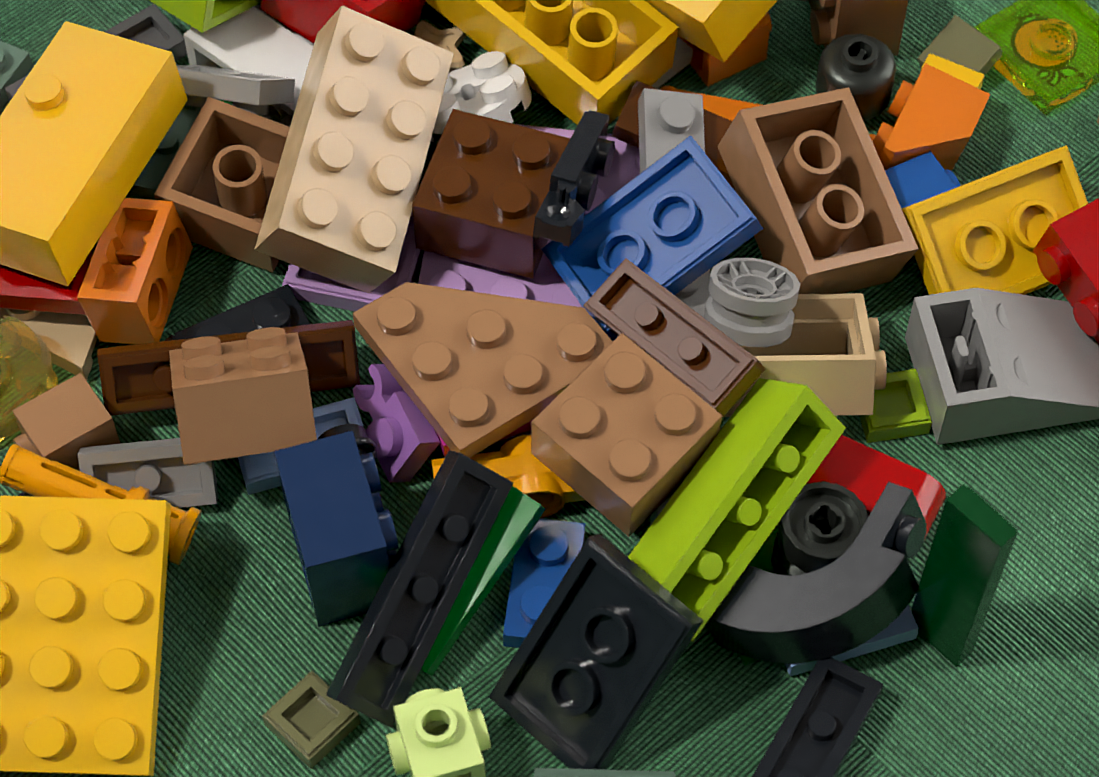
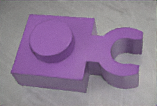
M371 364L368 370L374 380V385H356L353 388V395L359 408L369 412L373 419L366 432L368 438L376 443L377 459L389 483L410 482L439 445L440 440L434 428L406 392H402V387L385 365Z

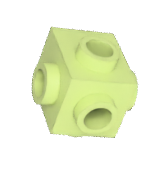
M461 687L446 692L439 688L426 689L410 696L404 704L393 706L397 732L386 734V740L396 775L409 772L410 777H485V764L481 751L491 749L487 726L480 708L468 711Z

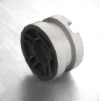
M733 258L721 261L713 266L710 273L708 291L711 296L707 299L703 318L738 345L770 347L781 344L790 338L795 317L792 309L797 303L800 282L796 275L787 268L771 261L756 258Z

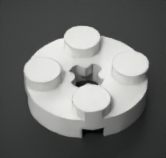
M491 51L478 56L471 65L449 72L433 133H443L452 109L512 123L513 118L510 111L518 106L521 101L524 110H526L532 100L531 91L523 69L518 65L508 63L505 53Z

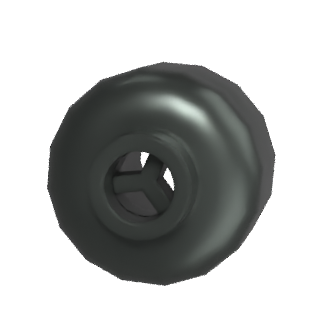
M849 34L832 40L824 48L819 61L815 86L816 93L819 94L849 87L863 121L879 116L889 105L896 75L893 53L880 40L863 34Z

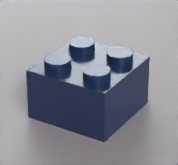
M353 431L274 451L286 510L318 627L365 615L397 554L396 549H399L390 511L383 508L379 493L382 491L372 452L363 455L359 454Z

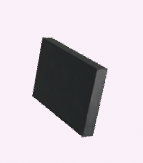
M601 534L588 537L492 690L489 698L569 769L606 770L704 620Z

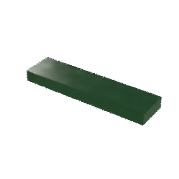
M964 484L945 500L911 608L919 628L918 633L955 667L959 666L974 650L1018 534L1016 527L973 489Z

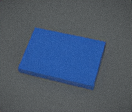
M690 135L584 216L582 232L569 247L563 246L561 242L552 240L541 250L581 306L585 308L583 305L625 258L673 295H676L756 235L763 227ZM593 317L612 341L618 337Z

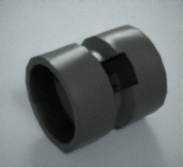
M824 481L806 484L779 522L771 558L774 574L801 575L810 573L831 564L843 555L853 544L868 518L865 505L856 494L839 484Z

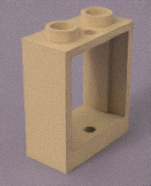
M863 293L799 294L796 306L792 309L795 317L790 338L781 344L770 347L741 346L757 358L766 369L758 379L764 378L807 385L834 415H873L874 389H885L886 355L884 350L879 351V321L877 317L868 318ZM756 381L750 386V388L742 395V397L734 404V406L727 412V414L724 417L732 416L734 411L743 401V399L754 386Z

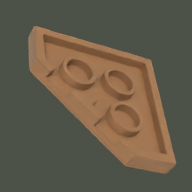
M405 282L352 313L354 327L449 449L460 452L469 458L535 419L613 342L583 307Z

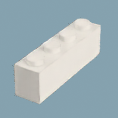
M256 5L203 33L191 27L183 34L190 65L295 79L294 103L269 105V114L262 115L267 119L290 127L314 43L298 33L293 34L277 23L272 16L260 9V5Z

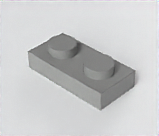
M201 65L177 66L188 98L185 105L203 107L209 96L219 101H233V106L257 115H268L269 105L294 103L295 79Z
M180 438L81 447L78 452L80 471L111 485H116L128 491L132 486L136 488L143 486L150 490V497L157 500H167L172 506L177 508L217 504L218 490L214 461L184 465Z

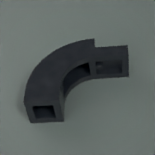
M888 482L853 544L838 559L819 570L801 575H779L748 565L705 624L716 644L755 660L786 664L806 663L823 660L847 652L872 639L887 628L909 605L919 586L907 558L915 557L920 551L925 539L927 523L913 490Z

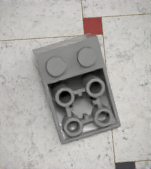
M970 288L914 297L905 340L913 367L918 373L937 445L1099 419V344L1093 336H1089L1081 330L1074 318L1073 307L1068 301L983 288Z

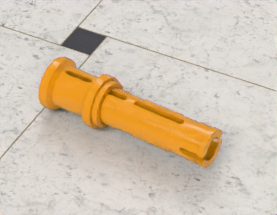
M16 444L9 448L0 467V485L8 486L35 497L157 500L150 497V490L143 486L138 488L132 486L128 491L59 462L39 456ZM171 505L168 547L170 562L180 565L197 529L202 513L201 510L191 507L188 511H184Z

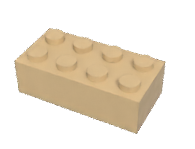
M341 6L317 33L254 250L366 293L372 292L396 273L412 213V204L417 194L454 53Z

